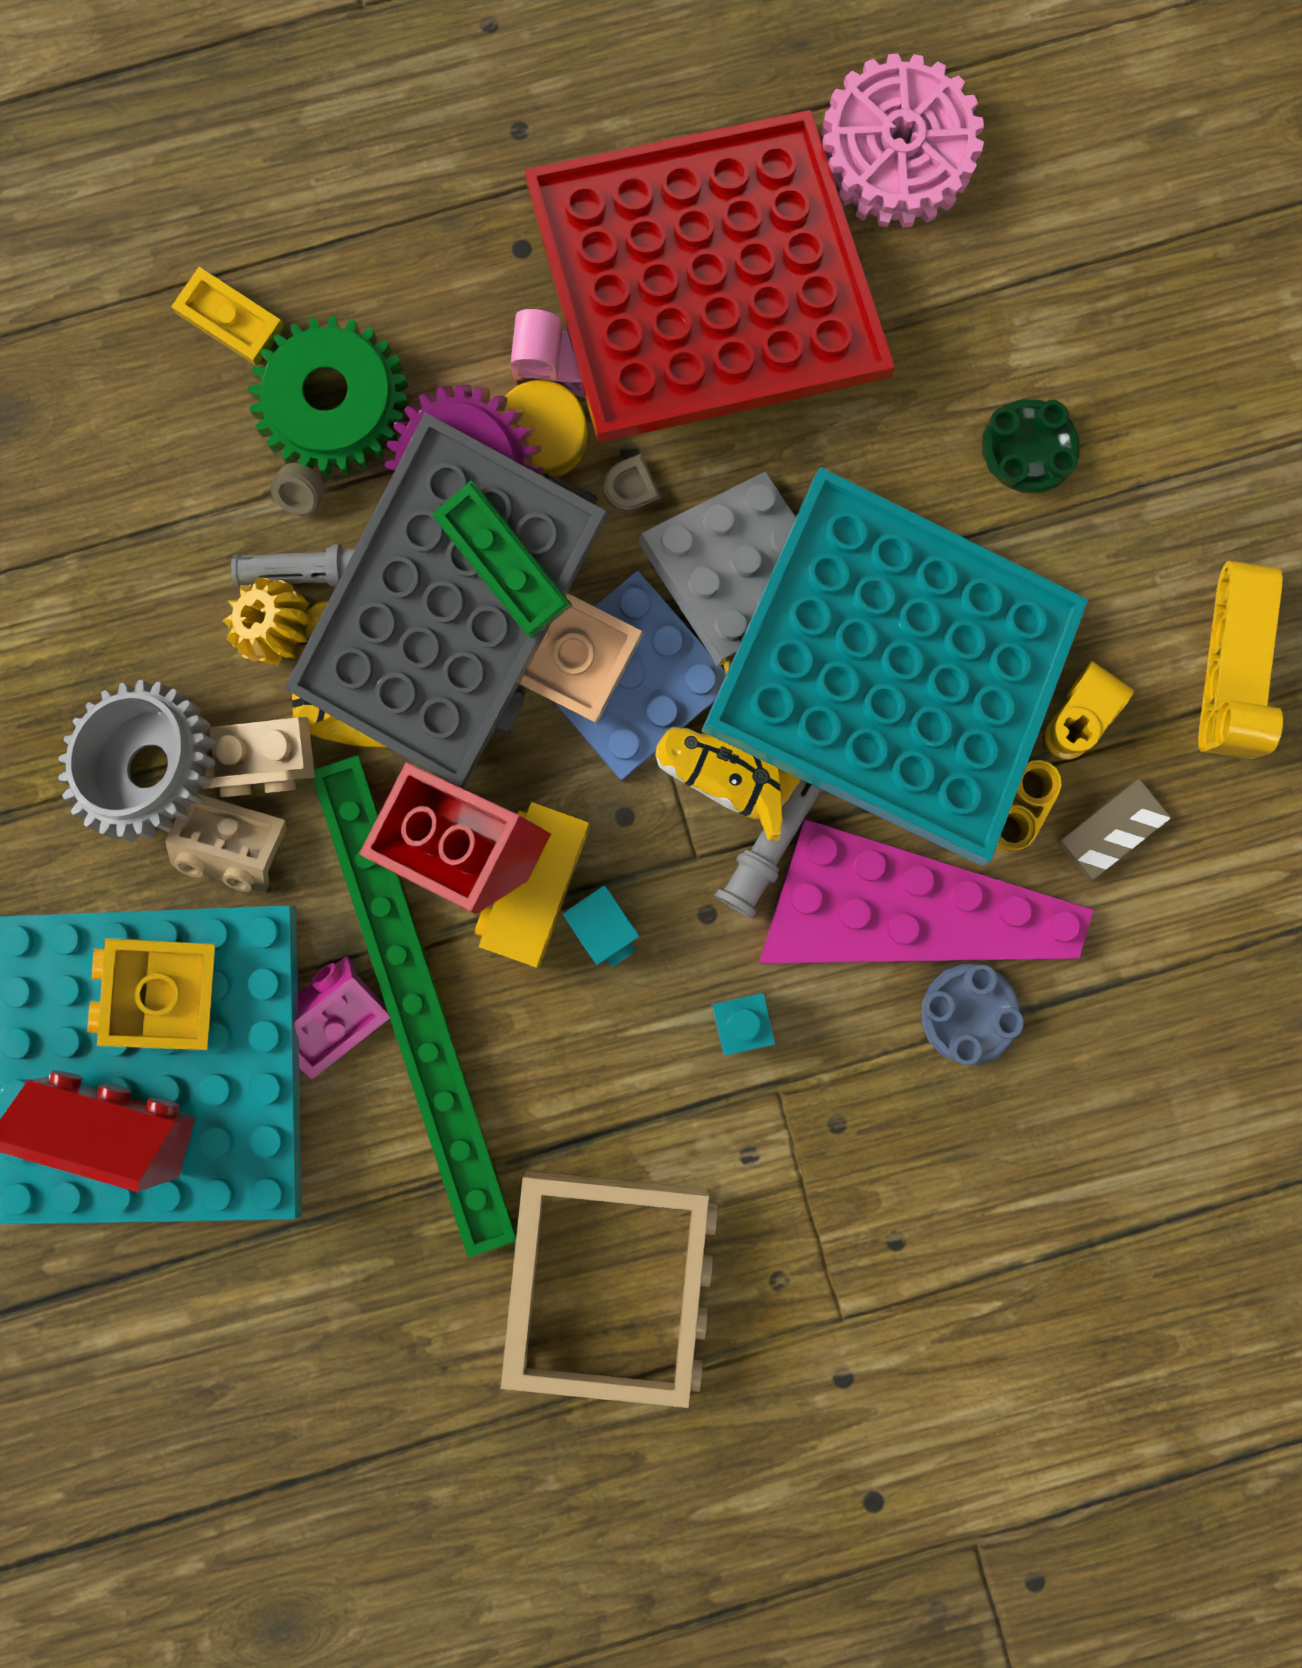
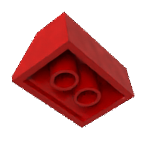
M405 763L359 855L477 915L528 881L551 833L514 812Z
M52 1070L49 1077L27 1080L0 1119V1153L139 1192L180 1178L196 1117L178 1112L180 1105L170 1100L148 1098L147 1103L131 1099V1090L127 1088L100 1084L99 1088L96 1089L82 1085L83 1077L78 1074Z

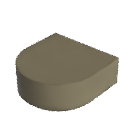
M641 453L614 465L607 472L604 479V494L608 504L617 512L634 514L661 503V496Z

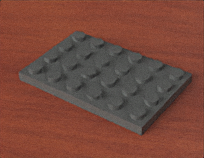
M425 412L284 689L445 781L464 788L550 625L533 639L529 638L431 514L472 480L478 485L566 596L610 513Z

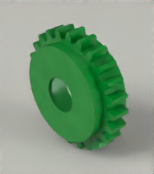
M330 316L327 327H320L316 318L311 317L309 320V330L303 332L295 323L290 325L293 336L286 340L284 337L276 334L274 339L279 348L275 353L267 349H263L260 352L267 362L266 367L258 366L252 369L257 380L261 382V384L248 387V392L253 399L260 401L249 406L250 412L255 419H261L255 425L257 431L262 437H269L266 444L274 454L283 450L281 457L286 464L295 463L300 458L299 465L307 466L313 470L316 464L324 477L330 476L332 466H339L343 475L348 476L350 474V463L356 461L363 470L368 469L366 456L373 453L376 457L383 459L385 455L380 445L384 440L386 442L398 441L392 427L395 422H406L404 415L398 409H405L407 406H410L407 395L400 392L409 388L405 375L397 374L403 369L398 356L389 357L392 350L386 340L376 344L377 336L372 328H367L359 335V327L353 319L349 320L345 329L340 328L336 316ZM322 368H330L340 372L345 377L348 386L347 395L342 404L328 411H321L311 407L306 402L303 393L304 383L308 376Z

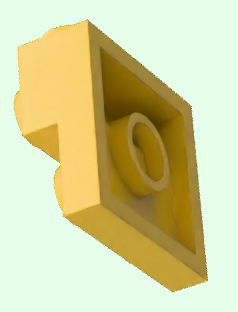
M105 938L104 949L94 948L92 980H102L100 1001H90L87 1032L98 1033L97 1046L207 1050L215 944Z

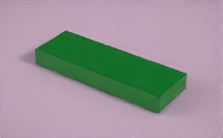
M472 480L431 514L529 638L533 639L572 606L571 602Z

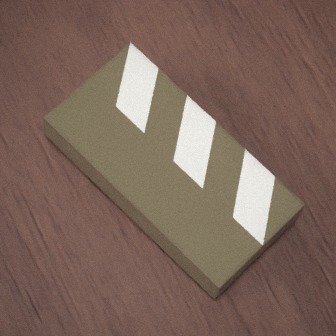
M1137 779L1057 842L1088 881L1108 869L1171 817L1142 781Z

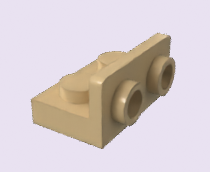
M308 717L209 728L210 738L215 740V746L211 748L212 758L215 760V766H213L215 777L208 778L211 780L210 786H201V789L220 787V796L229 797L252 794L251 784L264 783L265 793L296 790V779L315 778Z
M198 794L202 799L201 803H191L186 808L189 816L186 820L176 817L172 826L173 830L169 832L165 840L170 864L181 873L190 877H201L204 875L221 880L228 887L237 891L249 892L254 890L266 893L270 884L268 870L286 832V821Z

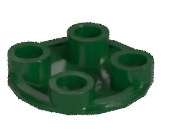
M1021 399L1006 404L994 411L982 435V455L989 471L1003 485L1020 493H1042L1057 488L1074 472L1079 459L1080 439L1073 422L1068 418L1069 412L1067 407L1057 400L1045 402L1042 400Z

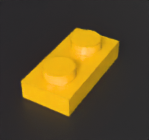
M198 267L171 306L178 316L257 367L263 360L260 352L263 349L269 350L275 342L274 336L276 334L280 335L285 328L279 318L201 267Z

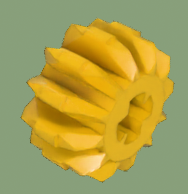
M257 577L253 586L240 585L241 597L238 600L228 601L233 608V612L222 620L231 629L226 640L233 647L238 648V652L244 658L253 662L259 661L268 665H279L282 657L296 658V643L308 642L302 633L303 628L313 623L309 615L305 613L309 602L302 595L298 594L292 585L282 580L277 581L274 579L272 581L268 578Z

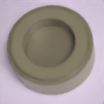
M299 463L284 465L271 482V494L275 502L282 509L294 515L303 516L312 513L324 496V486L320 477L311 468L299 465Z

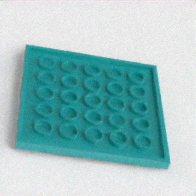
M820 467L811 482L701 731L984 866L991 862L1088 599Z
M296 906L0 916V1119L27 1080L49 1077L52 1070L78 1074L83 1077L82 1085L96 1089L99 1088L100 1084L127 1088L131 1090V1099L147 1103L148 1098L170 1100L180 1105L178 1112L196 1117L180 1178L139 1192L0 1153V1224L292 1220L302 1216L299 1037L296 1035L294 1024L298 1013ZM105 938L215 944L207 1050L97 1046L98 1033L87 1032L90 1001H100L102 980H92L94 948L104 949Z

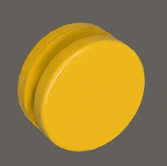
M533 380L516 386L505 395L508 398L505 411L521 409L523 414L517 424L520 427L533 426L535 431L526 440L529 446H541V452L531 456L532 464L543 467V473L539 475L548 480H553L567 474L579 463L587 446V423L581 403L569 389L556 382Z

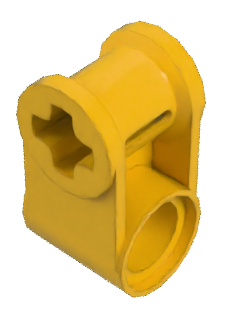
M1091 661L1072 685L1065 697L1066 700L1046 727L1044 744L1047 751L1053 757L1060 760H1072L1091 749L1098 742L1106 728L1123 710L1133 695L1134 689ZM1070 725L1077 729L1074 736L1076 741L1074 743L1066 738L1069 734L1067 727Z

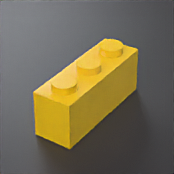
M531 802L528 812L519 810L518 815L551 833V836L528 881L496 901L493 908L487 907L484 909L478 919L475 934L482 937L478 947L540 968L591 826L589 822Z

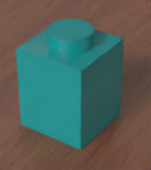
M605 885L562 914L596 965L606 960L612 968L636 952L631 942L639 938V935Z
M757 992L711 1003L720 1047L724 1056L775 1044L764 993Z

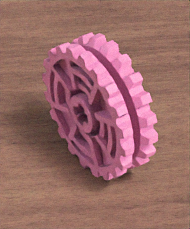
M898 53L888 54L886 64L879 65L873 58L865 62L863 74L859 75L851 71L844 79L845 90L835 89L830 99L831 107L825 113L820 140L823 143V150L835 186L840 190L838 195L843 207L850 203L857 207L856 217L865 220L869 215L876 216L878 226L888 227L891 220H899L902 228H909L913 226L914 220L917 217H921L926 223L935 220L938 207L948 211L957 200L955 195L964 193L970 178L976 169V160L980 157L984 142L977 139L976 136L982 133L984 123L983 117L973 116V112L978 105L975 95L965 96L962 89L965 81L959 75L951 79L944 75L946 65L937 61L932 67L924 65L923 56L913 54L910 62H902Z

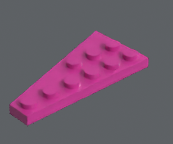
M804 819L759 963L1080 958L1094 910Z

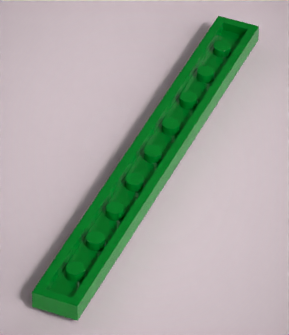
M357 755L315 769V778H312L467 1258L516 1242L517 1233L401 877L359 855L380 814L362 758Z

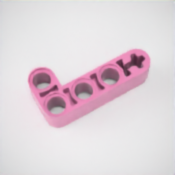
M525 309L517 312L510 362L516 386L533 380H548L566 387L575 396L585 397L567 331H562L561 319L554 313L538 309Z

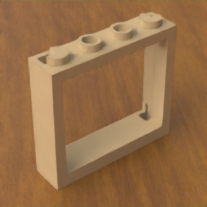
M526 1171L522 1179L500 1389L689 1408L690 1391L700 1392L702 1378V1360L693 1359L695 1339L705 1340L707 1326V1308L698 1307L700 1286L710 1287L713 1256L704 1255L705 1234L715 1235L718 1205L709 1203L708 1190ZM544 1195L691 1210L674 1383L526 1368Z

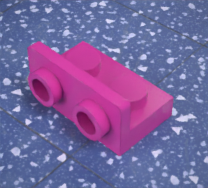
M344 957L336 964L330 963L322 967L312 978L311 984L298 993V1013L294 1024L296 1035L299 1037V1068L311 1080L390 1018L386 1005L356 975L354 963L348 957Z

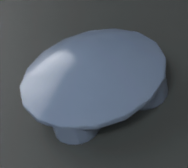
M961 964L943 971L929 985L922 1001L921 1023L929 1043L941 1056L962 1065H980L998 1058L1012 1044L1014 1038L1021 1033L1023 1028V1017L1020 1013V1005L1013 987L1000 973L986 965Z

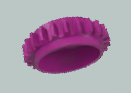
M457 384L455 392L451 386L437 387V397L433 393H423L419 396L423 408L417 405L407 406L404 410L410 421L395 422L393 426L401 434L400 440L387 442V447L396 452L395 460L385 462V467L390 470H396L426 412L535 473H543V467L532 464L531 456L541 452V446H529L526 440L535 431L533 426L520 427L517 422L523 414L521 409L505 411L508 398L505 396H494L490 400V389L486 387H476L474 392H472L471 385Z

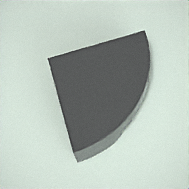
M517 687L494 732L508 737L509 734L512 735L526 695L524 689Z

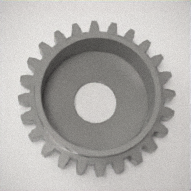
M138 680L135 688L123 682L119 684L118 694L114 695L104 690L101 692V702L96 705L88 702L85 705L87 713L83 718H75L73 720L76 728L72 735L65 736L63 740L68 744L67 753L59 756V761L66 764V772L60 774L58 778L60 782L70 786L62 796L64 800L75 804L71 813L84 819L83 825L115 840L120 837L129 842H135L138 835L151 840L155 837V827L169 833L173 830L171 820L176 817L186 820L189 817L186 808L191 803H201L202 799L198 792L201 786H210L211 780L205 777L206 768L215 766V760L207 756L206 750L215 746V740L203 734L211 725L199 716L202 711L201 708L190 702L189 697L157 681L152 686L144 680ZM145 747H161L168 759V767L164 777L159 783L149 788L136 786L130 776V765L134 756Z

